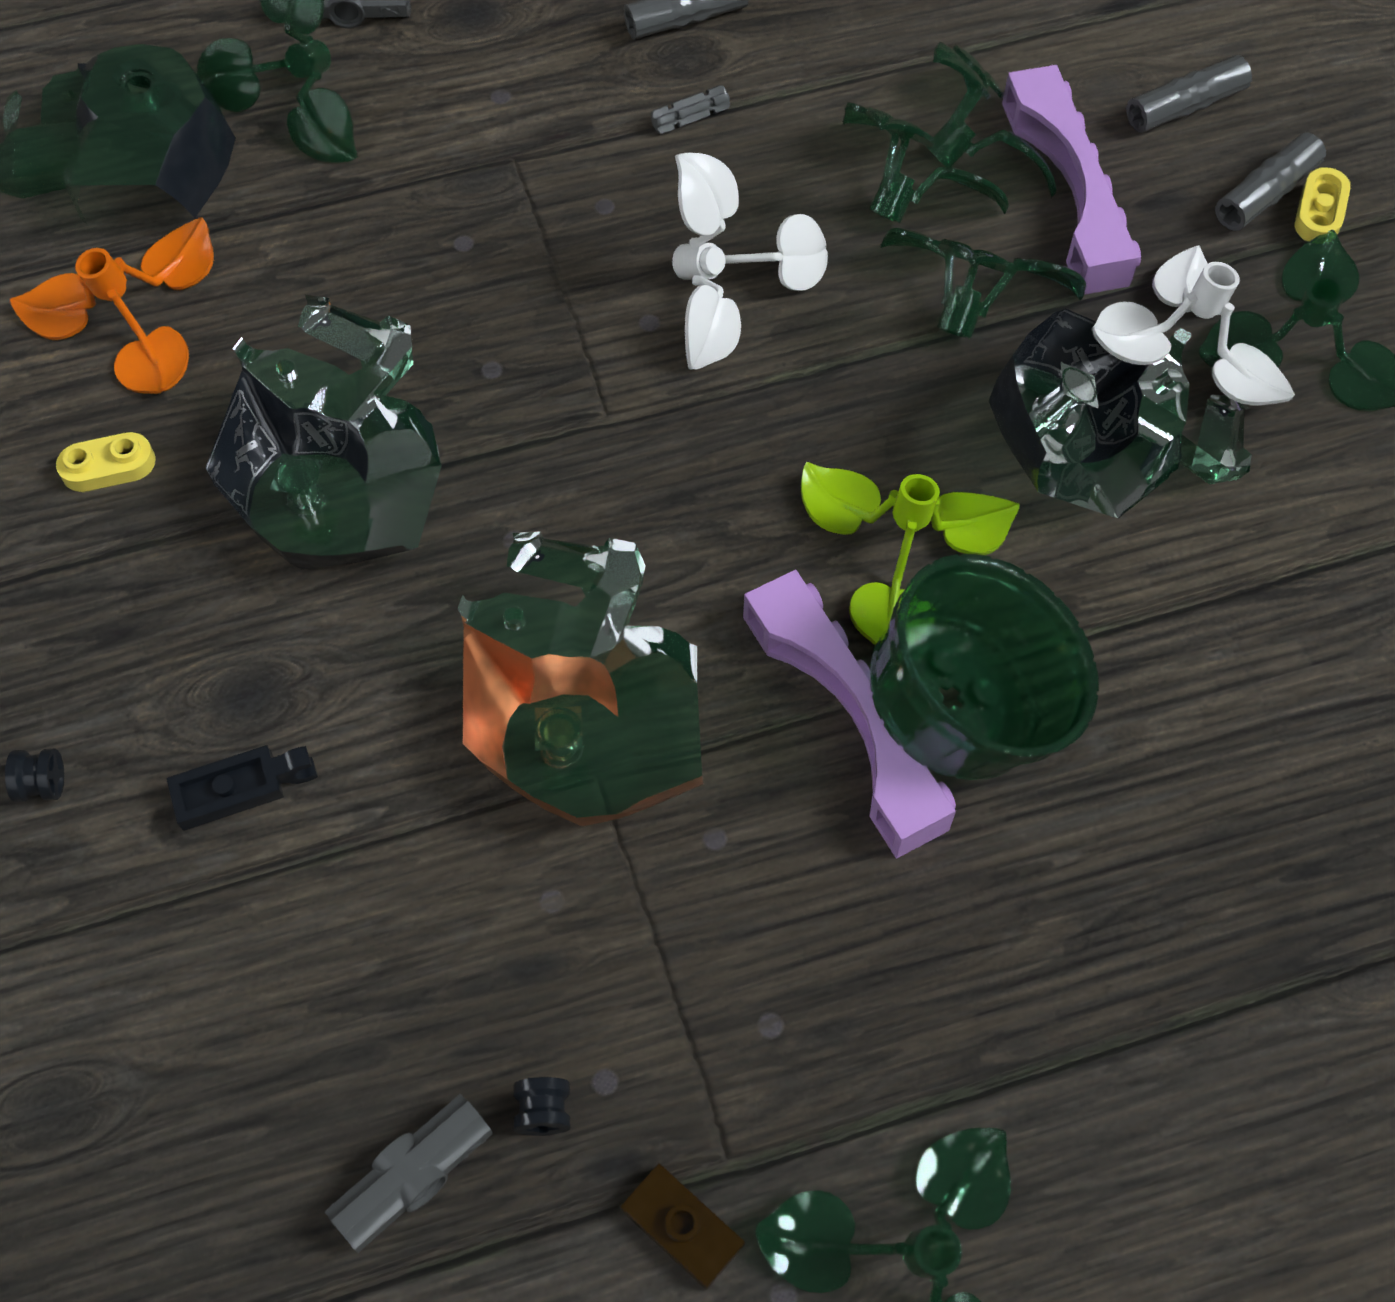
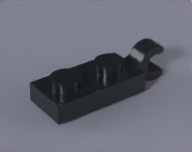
M268 745L168 777L167 782L177 824L185 831L284 798L281 787L282 783H305L317 778L318 775L312 757H309L306 746L297 747L273 757Z

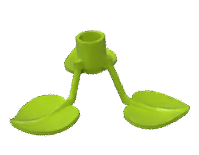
M806 462L801 479V495L805 509L811 519L827 531L843 535L852 534L859 529L862 520L870 524L874 523L891 507H893V517L897 525L905 530L891 587L878 582L865 584L855 591L849 606L850 618L855 628L878 648L886 649L887 651H901L910 648L924 636L930 623L931 610L925 595L916 590L900 589L914 533L926 527L931 520L934 530H944L945 542L952 549L967 555H988L996 551L1004 543L1019 511V503L994 496L966 492H952L939 496L940 490L937 483L930 477L921 474L905 477L901 482L899 491L891 490L888 499L881 505V495L875 483L869 478L853 471L825 468Z

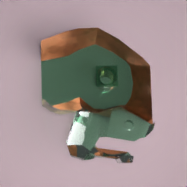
M541 532L513 533L514 541L508 551L507 567H511L520 573L581 587L586 597L574 607L562 601L502 593L491 599L471 602L466 600L462 594L458 610L464 625L463 744L491 773L514 791L546 811L580 826L620 819L703 785L697 689V646L690 644L680 634L662 627L628 626L643 584L646 567L636 543L608 538L604 546L544 539Z

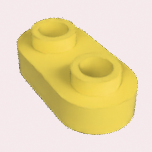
M1323 167L1313 170L1308 175L1302 189L1295 219V230L1304 240L1314 244H1326L1337 237L1344 222L1351 188L1349 179L1342 172L1333 168Z
M127 432L79 442L66 447L57 458L56 469L69 489L86 492L140 480L152 471L156 458L149 441L144 436L138 433Z

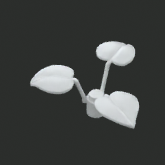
M681 153L675 155L678 168V203L680 213L686 227L691 232L701 236L691 238L690 244L678 246L673 254L672 263L673 269L679 278L692 280V284L698 286L689 297L686 307L685 348L688 369H700L727 357L737 346L741 333V319L736 303L731 299L722 298L723 288L708 279H713L721 273L725 264L779 261V279L782 285L794 291L807 290L815 286L824 275L827 267L828 252L820 227L811 217L803 214L791 215L781 223L776 237L779 252L724 255L723 251L715 244L706 243L725 230L724 219L731 217L737 211L739 204L737 183L731 170L720 160L707 154Z
M1199 245L1173 256L1158 269L1153 278V290L1159 300L1166 305L1178 307L1165 322L1158 324L1155 315L1144 306L1133 302H1118L1106 307L1100 313L1092 328L1095 339L1111 355L1131 364L1150 365L1163 360L1169 354L1171 343L1163 333L1170 330L1186 312L1192 311L1198 317L1205 319L1220 314L1221 321L1217 353L1222 359L1218 360L1212 368V377L1218 388L1230 399L1241 404L1254 406L1288 402L1295 395L1285 376L1262 351L1245 343L1235 344L1229 351L1227 339L1230 315L1234 310V306L1228 301L1237 288L1240 278L1235 269L1225 263H1207Z

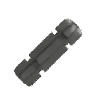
M718 85L707 89L706 95L703 92H699L672 102L669 109L667 105L656 108L651 112L652 125L658 134H664L674 130L675 124L680 128L709 117L710 111H713V114L725 111L730 107L728 92L724 86Z

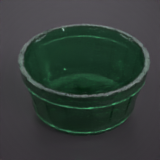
M979 554L950 555L937 559L931 565L929 563L920 569L899 596L893 608L890 622L884 633L880 636L871 659L870 689L873 692L872 699L880 720L884 721L883 725L889 735L898 745L904 748L903 750L912 759L921 765H927L928 769L951 778L955 776L956 779L983 780L999 777L1016 767L1044 760L1073 744L1088 728V722L1092 721L1099 696L1096 695L1099 691V676L1096 662L1093 661L1094 654L1083 629L1079 627V622L1071 610L1039 579L1030 573L1026 574L1025 570L997 558L991 559L990 556ZM941 687L946 691L951 687L959 692L957 700L963 704L962 708L953 705L950 709L945 707L942 703L944 696L939 692V688Z

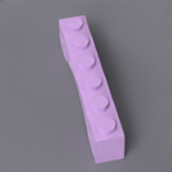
M1057 65L1009 72L1002 105L1014 134L1033 144L1050 158L1064 175L1074 196L1077 207L1078 226L1073 234L1066 263L1079 295L1129 287L1135 269L1141 262L1140 247L1137 241H1132L1126 227L1125 212L1121 207L1117 206L1112 195L1110 177L1103 174L1098 162L1097 147L1094 143H1090L1085 132L1084 117L1080 111L1077 112L1072 102L1070 84L1068 81H1063Z
M793 570L744 594L743 618L766 655L791 664L815 678L835 695L853 718L864 740L871 764L873 794L869 817L896 859L948 832L956 812L955 799L950 789L942 781L937 783L928 770V760L924 750L917 741H909L900 727V716L892 702L888 699H881L874 688V678L869 667L861 659L856 661L848 649V639L843 628L837 621L831 622L823 611V602L816 587L812 583L806 584L798 571Z

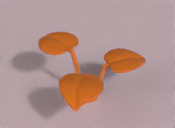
M200 217L180 226L161 238L145 253L141 263L142 271L127 265L121 257L113 259L105 249L91 248L83 252L77 259L75 264L77 274L65 273L52 277L31 291L10 298V303L18 317L31 331L46 339L62 340L76 335L85 328L88 323L87 309H91L96 305L94 295L102 300L113 301L139 339L125 345L117 354L114 363V372L117 379L126 389L136 393L160 394L163 391H168L180 381L187 369L189 361L187 343L178 331L169 326L159 327L146 336L121 299L126 291L127 284L124 273L154 287L161 285L163 282L173 290H183L196 285L208 275L213 265L214 252L207 223L203 217Z

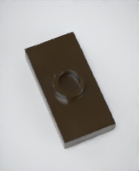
M660 1163L620 1206L621 1211L706 1291L745 1246V1241Z

